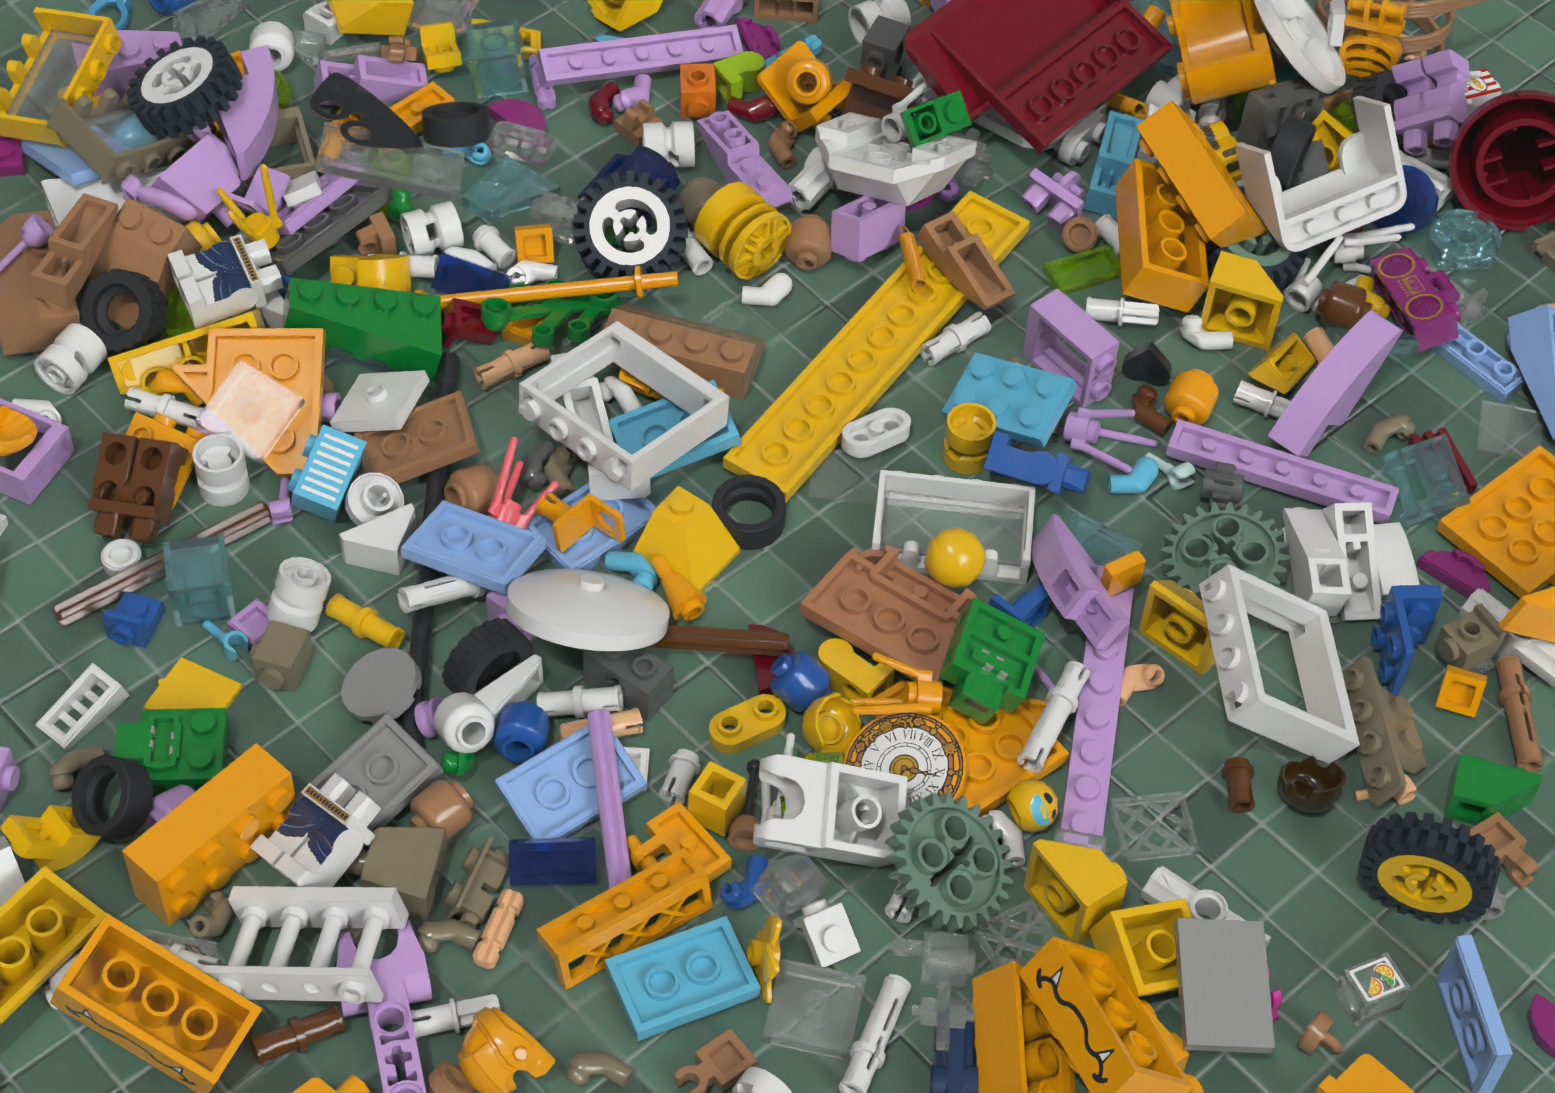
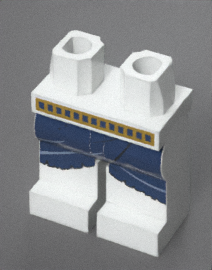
M241 234L230 237L231 242H218L208 250L184 256L182 250L167 254L173 279L195 329L245 312L254 305L256 309L267 306L265 294L283 288L281 275L276 264L256 269L257 267L272 263L271 255L264 239L245 244Z
M334 773L321 790L309 783L301 792L305 797L298 799L292 805L287 819L271 837L267 839L261 834L250 848L297 887H333L359 855L363 843L368 846L376 837L367 826L381 811V808L360 790L353 797L357 790L342 777Z

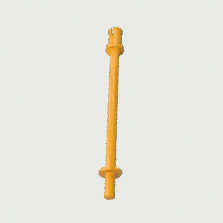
M639 265L635 266L633 276L436 296H441V310H444L453 298L482 304L484 300L489 298H502L509 303L635 290L638 299H644V289L679 286L677 271L642 275ZM423 289L415 290V293L428 294Z

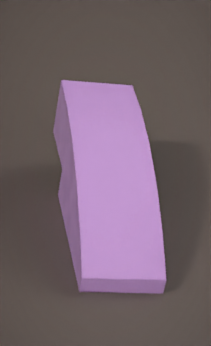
M358 54L354 65L320 60L313 80L316 91L327 77L337 72L364 87L383 103L403 100L428 84L425 64L404 61V63H389L387 58ZM329 101L320 103V105L339 106Z

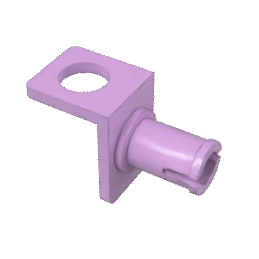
M259 166L244 198L227 191L226 194L241 210L251 214L261 212L264 215L270 216ZM267 167L278 211L287 204L283 195L291 178L285 173Z

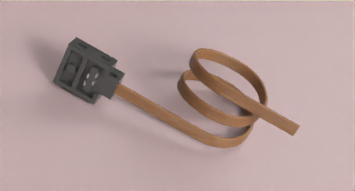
M1317 0L1314 11L1327 30L1329 14L1323 7L1329 4L1330 1L1332 2V0ZM1375 0V3L1378 4L1383 2V0ZM1391 0L1393 4H1407V12L1404 19H1412L1426 33L1425 35L1414 37H1395L1402 45V54L1417 53L1434 48L1435 52L1444 51V41L1451 32L1456 10L1488 0H1430L1422 2ZM1445 14L1446 24L1439 28L1432 18L1433 16ZM1344 26L1343 41L1348 32L1354 30V28ZM1301 76L1248 92L1236 141L1238 143L1244 142L1263 150H1270L1278 131L1289 115L1312 123L1323 109L1328 112L1351 105L1353 88L1323 97L1318 89Z

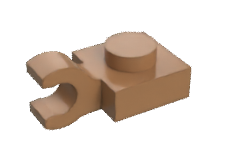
M389 36L390 45H381V58H387L389 63H404V60L420 61V47H411L412 40L405 39L404 36Z
M1499 812L1471 828L1469 837L1479 833L1485 838L1484 845L1491 844L1494 847V856H1499L1500 865L1503 864L1505 866L1508 877L1516 887L1523 889L1534 882L1531 874L1539 869V865L1531 856L1523 852L1527 840Z

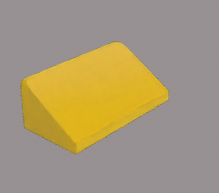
M1294 332L1274 345L1247 374L1251 378L1285 394L1316 363V359Z

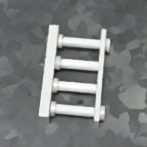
M233 886L228 901L242 924L228 965H204L202 972L248 1000L345 1001L351 1004L382 1002L384 994L370 969L381 931L384 929H405L409 913L396 888ZM263 927H282L269 965L246 966L259 929ZM303 928H322L310 966L287 967L299 930ZM344 928H364L351 968L328 967L340 930Z

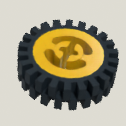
M1406 812L1404 819L1398 813L1390 814L1388 820L1382 817L1377 820L1376 825L1373 824L1370 827L1359 861L1358 875L1362 876L1361 883L1364 887L1370 886L1369 893L1374 898L1383 896L1381 904L1388 908L1393 904H1397V913L1406 915L1411 910L1416 912L1415 919L1424 921L1425 915L1432 916L1433 923L1443 924L1444 917H1447L1451 924H1460L1461 918H1464L1467 922L1473 921L1476 914L1481 917L1486 913L1487 908H1490L1500 874L1499 856H1494L1495 849L1491 844L1484 845L1485 838L1481 834L1477 833L1469 837L1471 828L1465 824L1455 829L1452 827L1453 819L1447 817L1443 818L1442 823L1434 822V814L1424 813L1423 820L1418 819L1416 812Z

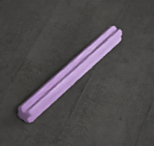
M595 709L588 712L587 721L610 889L632 876L610 712L607 709Z

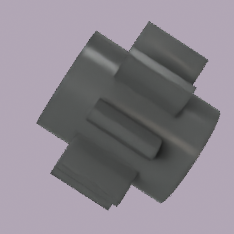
M1217 461L1215 470L1205 468L1200 497L1209 498V507L1215 502L1219 509L1225 510L1228 502L1239 504L1244 475L1235 474L1236 466L1234 464Z

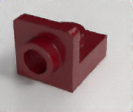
M453 298L446 308L441 311L443 348L448 349L456 338L491 345L497 338L496 331L487 329L481 321V304Z

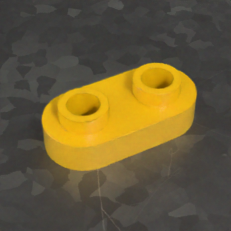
M761 694L719 712L711 719L709 724L710 744L721 753L734 754L777 735L785 726V705L779 698L773 695ZM762 710H768V711H771V712L765 714V713H762V712H760V711H762ZM732 725L735 729L727 730L724 727Z

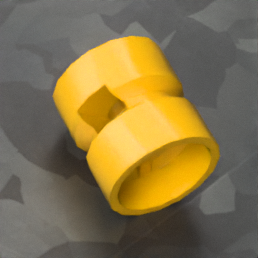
M970 402L959 404L948 413L942 457L944 463L951 470L965 475L977 474L985 470L984 465L997 423L995 415L989 408Z

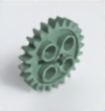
M1214 502L1211 505V512L1208 513L1198 506L1196 507L1195 518L1184 513L1183 525L1173 523L1172 535L1164 536V547L1161 548L1162 575H1166V580H1172L1181 587L1191 590L1201 600L1199 584L1228 564L1280 588V583H1286L1287 570L1290 569L1289 543L1284 542L1283 530L1275 531L1274 519L1263 522V511L1261 510L1251 516L1248 514V505L1246 504L1239 512L1234 511L1232 502H1228L1225 510H1219L1218 505Z
M947 792L939 797L936 793H932L925 798L921 797L910 803L908 808L898 813L900 820L894 822L889 827L895 835L885 840V844L895 851L884 857L886 862L894 864L896 868L895 871L888 874V878L893 880L899 879L901 883L894 893L896 895L906 893L909 897L905 905L906 910L917 906L920 908L918 913V920L920 922L932 917L933 929L936 930L946 925L948 933H952L960 928L965 932L991 920L990 916L1001 911L999 903L1009 898L1002 888L1013 884V880L1004 874L1005 870L1013 867V863L1004 860L1002 856L1003 853L1010 850V847L1008 845H999L997 841L1003 833L1002 829L991 831L989 828L993 819L991 815L981 819L979 817L980 805L978 803L967 809L966 797L961 796L953 801L951 792ZM967 840H969V845L965 850L954 857L953 852L963 848ZM945 867L946 872L936 876L930 885L929 880L933 875Z

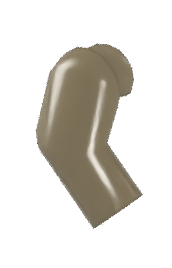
M1401 413L1376 422L1363 444L1364 450L1371 455L1380 454L1390 436L1396 434L1402 440L1406 437L1409 438L1415 431L1414 423L1409 421V416Z

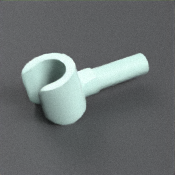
M1150 452L1146 454L1145 457L1152 458L1157 462L1158 468L1167 475L1168 482L1173 489L1180 490L1194 484V480L1189 477L1195 474V468L1191 463L1185 462L1174 467Z

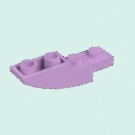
M729 110L715 112L708 117L697 120V127L728 184L738 181L747 183L764 198L767 204L774 207L792 201V189L760 156L758 141Z
M1053 514L1032 540L1031 555L1034 566L1045 590L1065 619L1075 620L1095 648L1106 650L1127 625L1129 619L1094 573L1098 569L1097 565L1059 515Z

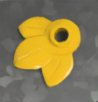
M769 915L767 917L763 930L757 932L754 940H749L746 951V958L750 966H753L754 972L757 975V981L761 987L760 997L765 1003H771L772 979L780 972V942L778 938L782 927V920L776 915Z

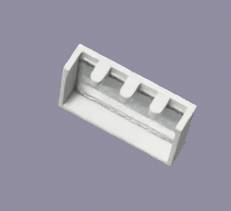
M880 470L872 550L884 551L885 545L899 549L898 561L919 573H928L923 563L928 542L945 529L960 527L974 533L985 550L984 567L980 576L976 579L1026 584L1031 560L1036 487L1016 483L1006 484L979 479L970 480L944 477L942 475Z

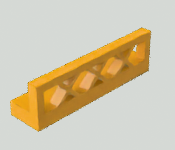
M683 848L537 928L539 942L554 959L559 983L565 990H568L605 969V959L647 945L712 909L713 902L708 873L686 848ZM697 892L698 899L683 907L681 906L688 896ZM661 913L655 923L644 927L650 917ZM624 934L619 943L607 948L613 938ZM585 954L586 957L583 962L570 970L568 963Z

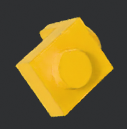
M451 21L426 24L419 27L423 60L428 70H434L436 73H446L453 71L455 66H462L461 52L456 43L454 25Z

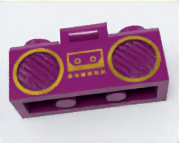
M1404 247L1370 260L1374 289L1384 299L1385 304L1390 307V313L1417 353L1459 338L1457 322L1461 321V313L1456 302L1459 300L1460 294L1443 270L1431 273L1426 259L1423 256L1418 258L1411 247Z

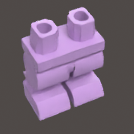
M1451 49L1424 56L1422 60L1418 58L1391 66L1396 83L1407 90V96L1394 100V115L1396 119L1394 127L1395 132L1403 136L1404 151L1413 156L1426 153L1428 138L1433 137L1435 145L1450 147L1459 127L1467 118L1465 116L1467 100L1464 92H1468L1466 83L1471 77L1469 61Z

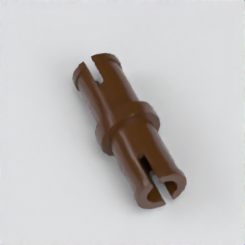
M334 1004L327 1009L298 1019L296 1016L289 1018L284 1026L256 1037H250V1044L258 1064L262 1065L266 1061L297 1050L299 1053L309 1049V1044L336 1033L344 1032L345 1026L341 1013Z

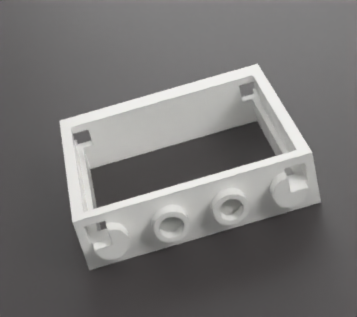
M617 321L519 383L518 412L526 420L533 422L550 434L554 440L560 441L577 453L581 459L588 461L601 470L611 480L632 491L727 425L730 396ZM614 362L689 413L690 416L631 455L554 400Z
M1230 564L1200 583L1201 597L1228 721L1304 754L1313 755L1316 759L1327 764L1358 747L1360 743L1327 611ZM1247 613L1289 633L1307 712L1265 694ZM1236 701L1242 703L1237 709L1234 703Z

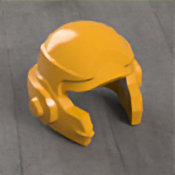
M484 1007L473 1016L472 1026L465 1035L462 1050L458 1053L460 1070L467 1083L478 1093H511L516 1089V1084L513 1080L516 1071L526 1070L534 1078L545 1075L555 1063V1058L512 1017L496 1007Z

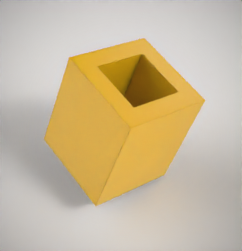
M709 761L688 792V811L703 827L725 837L732 821L740 815L745 807L747 779Z

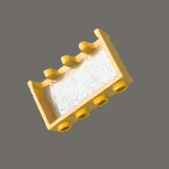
M35 7L33 13L43 32L39 39L35 34L24 33L22 35L21 44L28 56L25 65L21 61L9 60L7 62L6 70L13 82V86L10 92L7 88L0 87V136L55 144L65 149L68 143L56 130L46 127L57 100L64 98L72 109L76 100L82 95H87L92 101L101 81L106 77L112 60L120 51L122 40L110 17Z

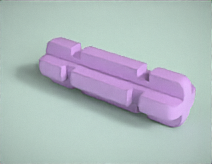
M532 54L528 58V66L532 74L531 79L535 96L537 97V105L543 111L547 108L552 110L556 106L555 91L553 86L544 87L537 55Z

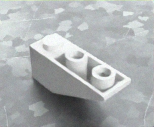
M1284 508L1282 513L1286 539L1289 543L1295 596L1326 610L1328 616H1337L1352 595L1346 558L1322 510Z

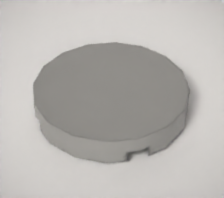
M381 648L368 653L358 660L346 674L341 688L342 703L353 717L360 722L370 721L372 724H375L386 713L392 719H395L409 709L415 701L413 695L417 688L420 690L422 684L420 668L407 652L397 648Z

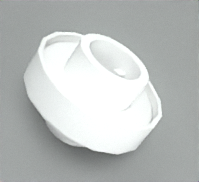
M369 472L359 476L349 486L345 495V509L350 519L358 526L404 506V495L400 486L391 477L382 473Z

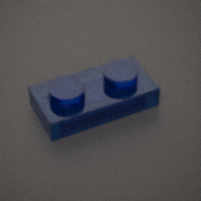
M441 252L431 288L448 294L509 288L513 276L461 257Z
M595 837L509 840L510 886L596 883Z

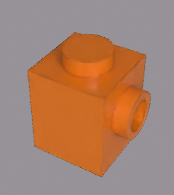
M680 64L679 93L681 118H705L715 113L716 83L714 64Z

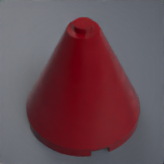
M1519 90L1504 93L1476 108L1459 127L1449 153L1450 179L1459 201L1478 220L1490 226L1506 230H1528L1527 226L1547 220L1549 223L1555 221L1554 94L1537 90Z

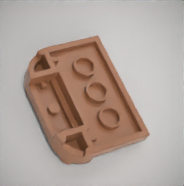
M885 545L884 551L864 550L859 552L856 547L848 551L800 602L799 614L872 656L873 653L877 652L917 669L930 670L933 673L932 680L943 683L944 679L940 678L939 674L960 611L974 597L977 599L978 597L968 588L961 595L956 594L898 561L899 549ZM902 673V674H904L905 676L911 678L912 680H915L914 677H912V676H910V675H907V674H905V673Z

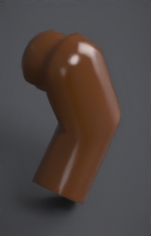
M1141 385L1131 399L1132 409L1136 412L1134 418L1140 424L1164 437L1170 430L1173 420L1156 411L1155 403L1153 402L1157 397L1156 390L1149 385Z

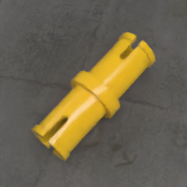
M340 593L335 594L326 606L325 612L328 617L334 618L351 628L353 635L360 639L368 638L385 648L397 649L404 640L405 631L379 617L375 609L368 606L363 608L346 599Z

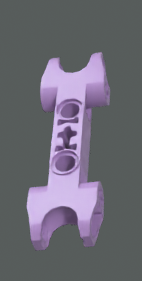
M407 920L405 929H397L398 943L393 952L381 959H372L370 969L384 994L382 1002L351 1004L341 1001L343 1017L368 1012L382 1093H426L409 1004L432 1000V992L425 953L414 934L410 920ZM350 931L339 933L337 968H351L357 949L353 943ZM390 1024L401 1026L399 1030L394 1032L383 1030L385 1026ZM397 1066H403L406 1080L398 1082Z

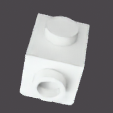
M825 898L801 907L804 915L792 920L795 928H802L817 968H824L861 951L842 902L827 904Z

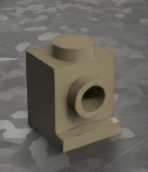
M1480 603L1474 607L1473 611L1442 626L1434 646L1438 649L1441 657L1445 661L1450 662L1452 666L1469 670L1498 654L1507 631L1500 628L1499 622Z

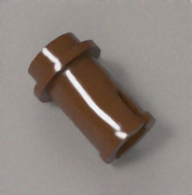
M1229 758L1221 769V775L1227 783L1228 809H1232L1234 813L1249 812L1255 808L1251 778L1254 775V767L1247 758Z

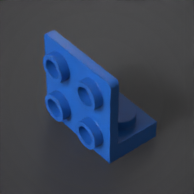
M1440 585L1391 586L1386 602H1382L1380 605V619L1378 624L1372 627L1371 641L1373 648L1378 649L1380 654L1378 666L1380 681L1386 682L1387 691L1395 696L1399 694L1414 656L1413 646L1425 644L1443 598Z

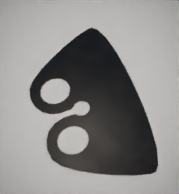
M337 72L331 74L319 85L312 95L310 107L323 118L343 120L353 113L362 117L358 121H347L340 127L341 135L353 144L385 149L423 147V143L418 135L395 112L364 87L343 74ZM326 101L334 102L341 107L342 111L336 115L327 114L319 108V105ZM354 126L363 127L370 132L371 136L368 139L359 140L350 136L348 130Z

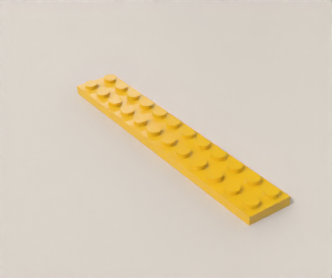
M969 191L951 210L955 212L970 236L978 234L997 265L1003 261L1029 232V220L972 191ZM921 244L918 246V251L927 284L924 288L915 289V291L923 295L926 288L927 294L920 296L914 292L910 286L905 262H903L741 437L742 444L734 446L723 457V468L737 476L752 474L767 478L777 484L785 496V502H787L841 442L844 426L862 418L920 354L922 344L933 339L962 307L968 298L941 272Z

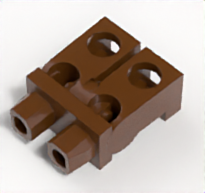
M103 432L93 483V498L90 497L87 508L96 512L94 533L102 537L120 539L124 519L132 520L128 539L154 545L160 525H170L172 514H169L174 503L175 485L180 465L186 464L189 450L170 441L142 437L139 439L135 436Z

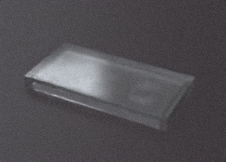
M324 123L314 171L373 184L387 185L396 189H406L410 192L455 202L458 201L465 158L464 152L423 143L421 148L385 149L359 146L349 142L341 135L340 124ZM354 127L348 130L350 136L359 140H365L371 136L367 130Z

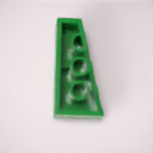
M290 277L283 304V328H323L326 333L325 349L331 350L333 347L347 350L351 354L350 357L365 361V358L369 357L388 363V369L402 372L403 368L410 371L425 370L430 380L429 382L433 383L442 357L441 296Z

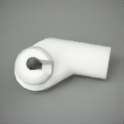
M523 260L507 270L505 280L510 287L514 283L530 285L536 281L545 282L552 278L558 279L559 266Z
M615 376L605 377V381L599 383L603 401H610L615 397L624 413L642 407L631 387Z

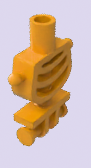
M1349 0L1347 6L1349 12L1344 20V25L1358 29L1348 32L1342 42V47L1340 46L1338 51L1344 65L1345 74L1356 76L1357 81L1383 70H1392L1391 66L1398 65L1403 51L1401 43L1395 37H1400L1405 28L1406 20L1404 18L1407 12V4H1393L1391 0H1383L1382 4L1375 3V0Z

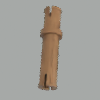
M1515 655L1503 656L1495 662L1501 686L1498 696L1500 704L1505 707L1517 767L1524 768L1529 772H1536L1542 769L1541 766H1544V761L1539 748L1535 723L1530 708L1532 700L1531 689L1526 686L1521 659Z

